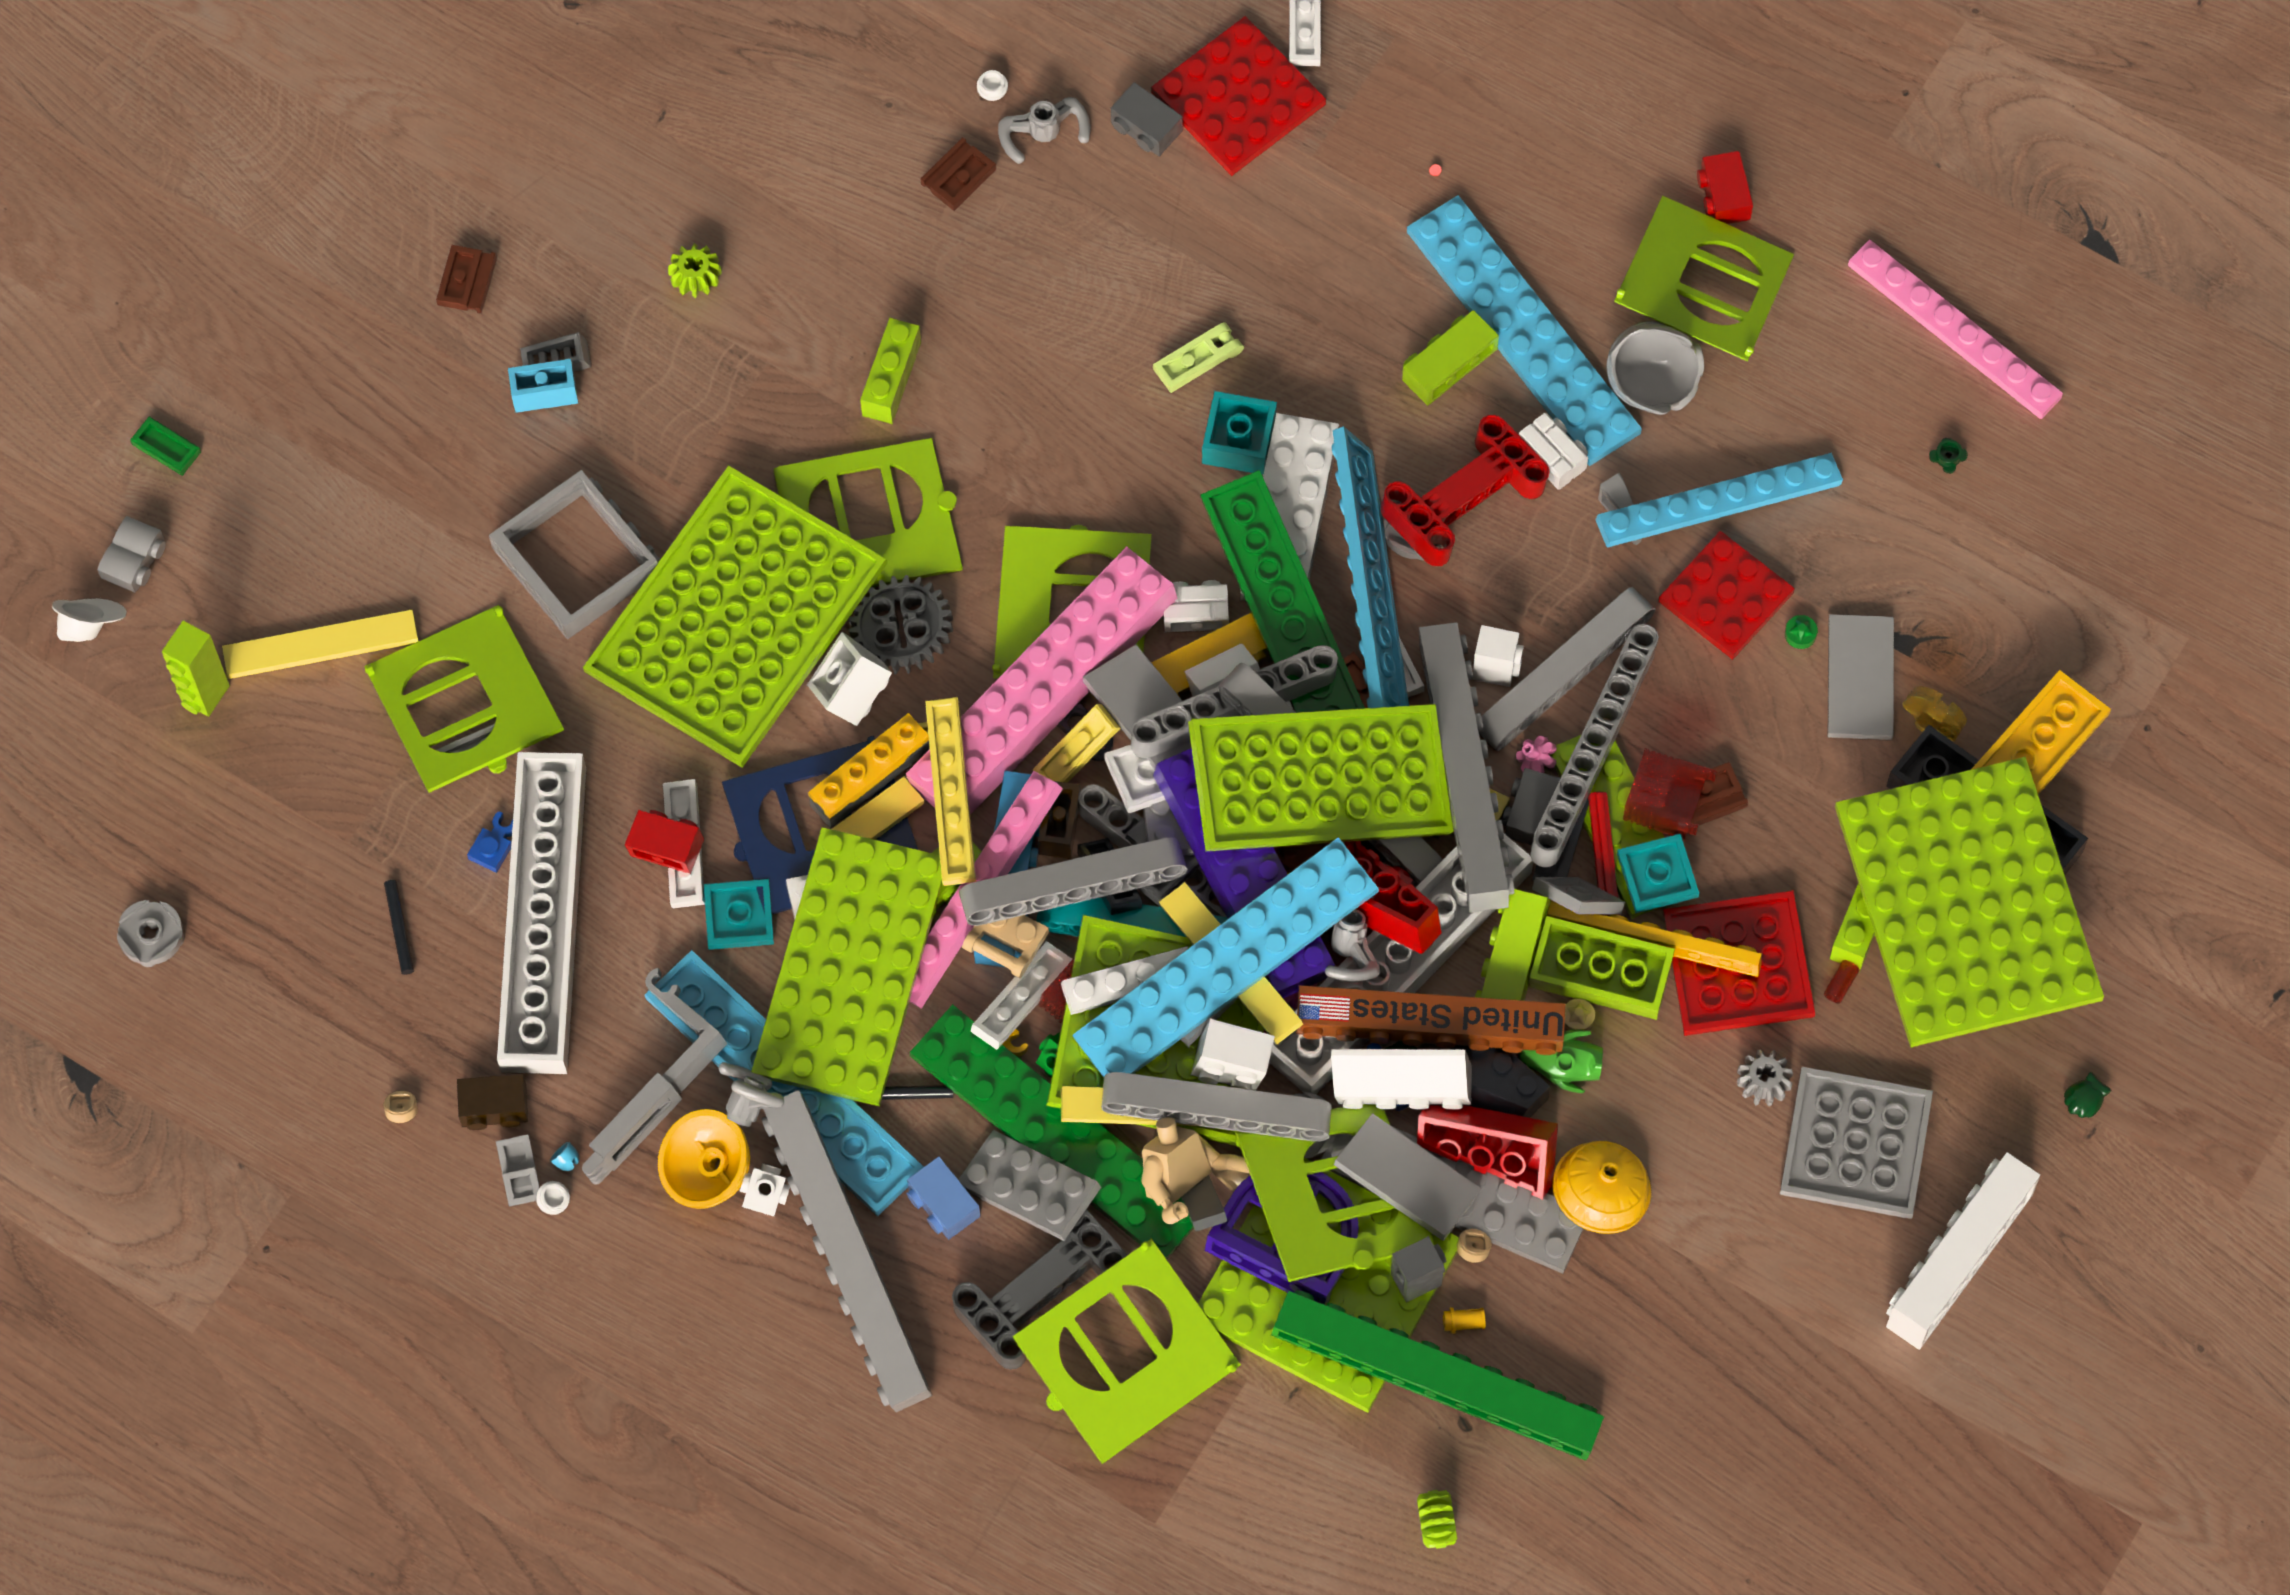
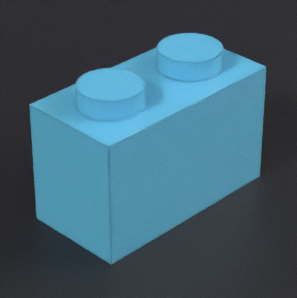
M571 359L508 368L511 396L516 413L578 404Z

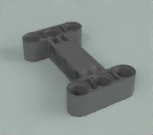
M1086 1209L1065 1241H1060L991 1299L974 1283L965 1282L959 1284L952 1294L954 1312L1002 1367L1010 1370L1017 1369L1026 1361V1356L1020 1349L1018 1354L1014 1356H1007L1002 1352L1008 1345L1019 1347L1012 1337L1018 1333L1017 1329L1090 1268L1099 1276L1107 1270L1105 1268L1107 1262L1113 1260L1119 1262L1127 1254ZM1094 1236L1100 1240V1243L1095 1247H1088L1083 1244V1241L1087 1237ZM965 1296H971L977 1300L971 1307H964L959 1304V1301ZM992 1320L998 1323V1327L993 1331L987 1332L981 1329V1325L985 1321Z

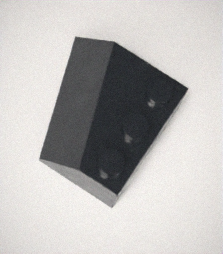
M1456 1045L1454 1048L1449 1049L1465 1050L1472 1065L1471 1105L1466 1106L1531 1118L1548 1100L1550 1086L1513 1053L1505 1052L1502 1048L1491 1047L1488 1050L1477 1051L1470 1049L1469 1046Z

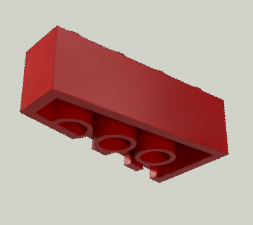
M1361 841L1345 842L1346 848L1379 888L1378 893L1356 908L1365 915V923L1374 931L1423 954L1442 934L1438 907L1412 884L1407 885L1400 878V874L1396 870L1385 866L1373 850H1367L1361 845Z
M1429 1105L1428 1109H1423L1419 1114L1417 1144L1452 1161L1457 1162L1461 1160L1474 1167L1473 1170L1484 1175L1488 1172L1505 1180V1184L1514 1188L1520 1186L1533 1192V1196L1543 1200L1553 1184L1558 1123L1463 1105L1461 1109L1455 1110L1445 1109L1442 1105Z

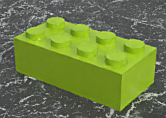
M1546 916L1530 975L1529 987L1574 999H1583L1589 1003L1657 1020L1675 949Z

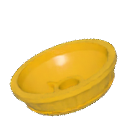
M710 1109L690 1112L676 1121L666 1133L658 1155L659 1177L666 1192L676 1202L695 1209L710 1208L732 1197L742 1186L745 1174H748L750 1166L749 1146L739 1124L727 1119L726 1114ZM720 1159V1165L715 1169V1163Z
M1592 1141L1578 1145L1569 1150L1560 1159L1554 1171L1553 1192L1559 1207L1571 1221L1589 1231L1603 1234L1625 1231L1637 1224L1649 1207L1651 1184L1644 1165L1632 1151L1615 1142ZM1604 1171H1609L1614 1176L1610 1177L1606 1175Z

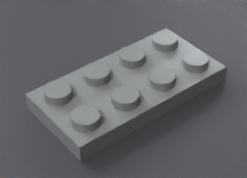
M995 1130L990 1133L958 1179L969 1194L1065 1241L1101 1188L1096 1180Z

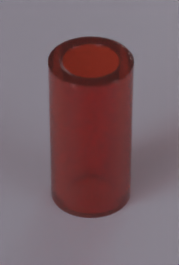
M1843 960L1827 986L1824 996L1828 1000L1840 1004L1860 971L1858 966L1850 961Z

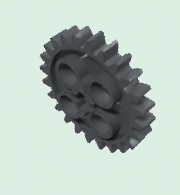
M905 575L902 583H898L895 576H892L890 585H886L883 580H879L880 589L875 590L873 587H870V596H864L860 602L862 606H857L853 611L855 616L849 617L852 627L849 629L850 636L881 659L887 667L892 666L894 674H897L900 667L903 666L909 674L911 672V665L914 664L922 670V661L924 659L931 663L935 662L932 655L933 652L938 654L944 653L940 643H950L947 633L953 632V626L950 622L953 620L951 610H949L948 600L944 599L941 590L934 592L931 582L923 587L920 577L913 584L910 583L908 575ZM896 601H900L901 613L904 619L903 627L907 641L906 648H902L901 636L898 630L899 621L895 607ZM912 606H921L916 610H909ZM889 611L884 616H877L880 612ZM918 633H925L920 638H913ZM893 639L891 643L881 644L884 640Z

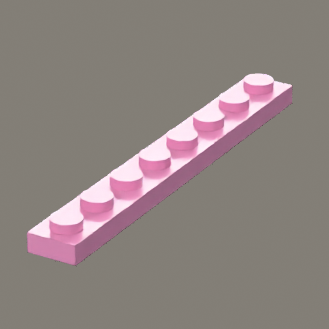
M1870 239L1849 260L1848 266L2038 418L2042 419L2061 400L2063 393Z
M1033 771L975 861L976 882L1007 875L1061 793L1063 788L1058 783ZM973 882L961 883L928 934L909 1001L921 1009L960 950L966 936L974 927V925L967 923L959 896L960 889Z

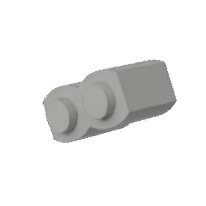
M126 516L99 563L97 571L101 579L134 593L140 586H145L151 574L150 565L155 558L159 559L165 550L166 543L161 530Z

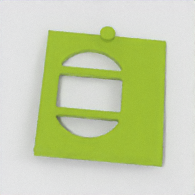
M1662 195L1624 281L1617 290L1614 302L1748 362L1751 354L1754 353V346L1794 254ZM1721 245L1732 248L1750 259L1760 275L1712 255L1698 247ZM1689 258H1694L1757 286L1758 291L1749 311H1743L1681 283L1680 278ZM1678 294L1740 322L1731 325H1718L1704 321L1693 315L1682 304Z
M932 438L783 465L773 469L779 496L808 513L813 491L823 480H827L839 531L850 538L851 535L837 476L876 468L880 469L895 532L855 540L887 560V565L871 587L880 586L879 580H883L886 585L891 584L892 576L896 577L897 582H902L905 575H908L909 580H914L918 577L925 578L963 570L949 512L955 508L957 498L954 493L944 491ZM891 467L900 469L911 476L919 486L922 494L923 505L921 513L909 529H905L903 525Z
M1079 524L1071 526L1070 529L1005 526L995 661L992 665L993 678L998 679L1051 625L1049 620L1053 585L1089 586L1097 577L1094 575L1055 573L1064 562L1082 554H1098L1114 560L1127 546L1150 565L1152 534L1090 531L1086 526ZM1145 635L1136 643L1143 653Z
M499 605L364 666L365 672L368 674L428 793L486 766L493 773H501L507 768L506 757L564 731L555 710L503 614V608ZM443 660H455L469 665L403 695L410 678L428 664ZM473 676H477L492 706L428 736L422 737L407 709L408 706ZM496 717L491 733L485 740L471 749L456 753H446L431 748L442 741Z
M1363 1104L1361 1109L1339 1107L1331 1109L1329 1135L1349 1134L1355 1136L1372 1113L1390 1125L1385 1110L1377 1108L1376 1104ZM1235 1132L1237 1137L1235 1144L1241 1148L1289 1282L1350 1267L1365 1270L1370 1268L1373 1262L1391 1258L1393 1253L1428 1236L1433 1246L1435 1245L1428 1230L1399 1210L1396 1219L1387 1230L1370 1238H1350L1333 1231L1327 1226L1328 1224L1396 1208L1381 1199L1321 1213L1307 1175L1336 1169L1337 1167L1334 1166V1163L1338 1156L1305 1163L1303 1161L1304 1156L1316 1141Z
M1152 1238L1149 1241H1144L1139 1248L1012 1336L1051 1391L1046 1398L1048 1408L1052 1411H1060L1062 1409L1065 1411L1101 1464L1241 1366ZM1131 1285L1147 1289L1164 1303L1172 1323V1337L1168 1349H1165L1123 1291L1122 1286ZM1109 1293L1113 1294L1156 1355V1360L1123 1383L1118 1382L1075 1321L1076 1316ZM1064 1327L1070 1331L1106 1382L1109 1391L1088 1389L1078 1384L1067 1373L1059 1353V1341Z

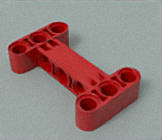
M1487 415L1480 420L1474 443L1481 455L1422 497H1419L1409 485L1400 481L1389 483L1385 488L1380 506L1382 516L1432 566H1443L1450 560L1455 543V535L1448 526L1508 483L1524 498L1536 499L1544 493L1550 473L1549 467L1500 416ZM1486 433H1490V434H1493V435H1495V436L1492 437V436L1487 435ZM1507 455H1512V456H1514V457H1516V458L1513 459V458L1508 457ZM1528 477L1536 478L1537 481L1531 480ZM1391 500H1398L1401 503H1394ZM1412 522L1421 523L1423 526L1415 525ZM1433 544H1439V545L1443 546L1444 548H1438V547L1434 546Z

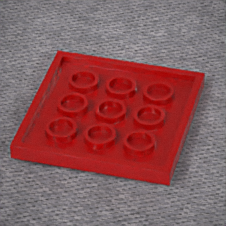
M1794 891L1663 909L1666 931L1683 930L1689 932L1695 938L1703 940L1706 938H1716L1723 941L1725 945L1736 948L1740 945L1754 948L1757 953L1762 954L1761 969L1758 977L1673 957L1672 968L1684 1036L1815 1017Z

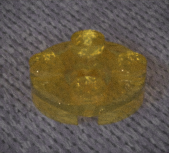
M1916 686L1902 703V706L1916 719L1915 726L1923 732L1930 725L1951 741H1956L1967 723V718L1963 711L1953 701L1949 706L1940 699L1943 694L1924 686Z

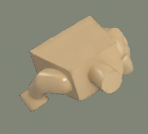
M1170 1117L1162 1118L1156 1122L1158 1136L1147 1143L1142 1150L1143 1173L1141 1182L1145 1188L1146 1197L1153 1199L1158 1206L1162 1205L1164 1208L1162 1210V1219L1168 1224H1174L1189 1215L1188 1208L1183 1202H1174L1212 1172L1226 1187L1233 1191L1242 1181L1250 1176L1244 1157L1235 1154L1218 1153L1196 1131L1176 1126L1175 1119Z

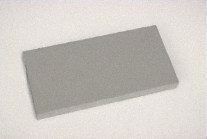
M1829 614L1827 737L1892 740L1894 722V617Z
M1136 644L1083 676V683L1100 704L1104 706L1130 740L1132 726L1135 721L1182 702L1181 698ZM1172 723L1169 725L1170 727L1175 729L1182 727V725L1178 723ZM1143 735L1139 737L1140 739L1145 741L1153 739L1148 735ZM1191 741L1145 759L1149 760L1150 765L1155 770L1157 763L1192 748Z
M1373 1113L1334 1163V1166L1442 1241L1445 1240L1482 1190L1479 1186Z

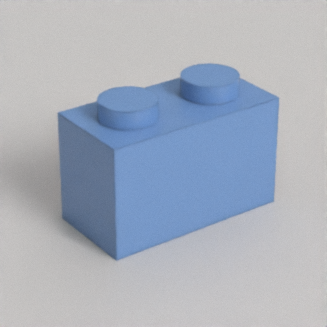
M939 1156L907 1179L909 1192L906 1194L911 1203L917 1209L922 1207L929 1215L926 1219L931 1228L937 1234L942 1232L948 1240L980 1217L979 1205Z

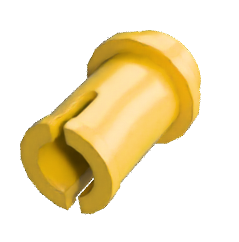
M1450 1307L1449 1311H1443L1444 1331H1451V1334H1455L1456 1330L1485 1329L1484 1308L1454 1310L1453 1307Z

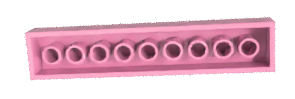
M1127 546L961 716L970 815L1003 782L1004 772H1012L1090 692L1083 683V676L1134 646L1164 615V611L1178 599L1174 584ZM929 749L906 773L909 783L920 796L935 808Z

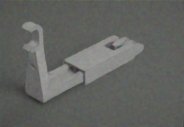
M655 968L648 973L645 980L647 988L699 1037L662 1076L657 1073L589 1144L594 1153L582 1165V1171L593 1184H600L612 1170L615 1171L682 1100L679 1094L727 1045V1042L718 1030L678 998L681 992L678 985H671V989L667 992H661L655 986L656 981L661 979L659 968Z

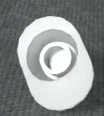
M99 598L73 601L57 600L52 604V608L58 613L57 636L65 641L80 642L93 640L104 623L119 621L127 613L126 609L119 603Z

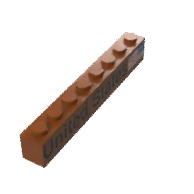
M1299 985L1297 1016L1301 1019L1303 1025L1296 1030V1034H1301L1307 1039H1321L1323 1036H1330L1345 1042H1351L1356 1040V1038L1369 1039L1370 1042L1376 1044L1402 1041L1403 1044L1408 1046L1433 1043L1440 1048H1454L1456 1045L1469 1046L1470 1049L1477 1051L1488 1050L1491 1047L1502 1048L1503 1051L1508 1053L1535 1050L1540 1055H1553L1556 1052H1562L1566 1004Z

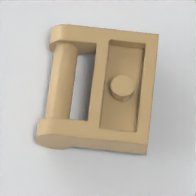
M1025 915L974 926L972 931L968 933L962 948L970 953L973 951L978 952L1010 969L1011 974L1021 978L1047 937L1049 928ZM985 934L1020 952L1021 956L1016 958L981 940V938Z

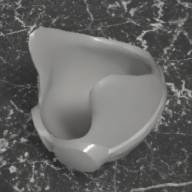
M1646 321L1628 327L1616 338L1607 358L1608 379L1617 396L1633 407L1658 415L1667 414L1670 410L1679 411L1684 408L1695 396L1699 388L1700 377L1703 376L1704 356L1700 344L1692 341L1686 334L1658 321Z

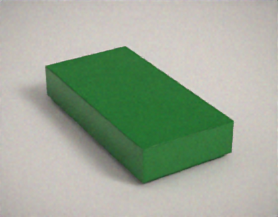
M150 416L130 439L133 446L181 476L184 475L201 453L200 447Z

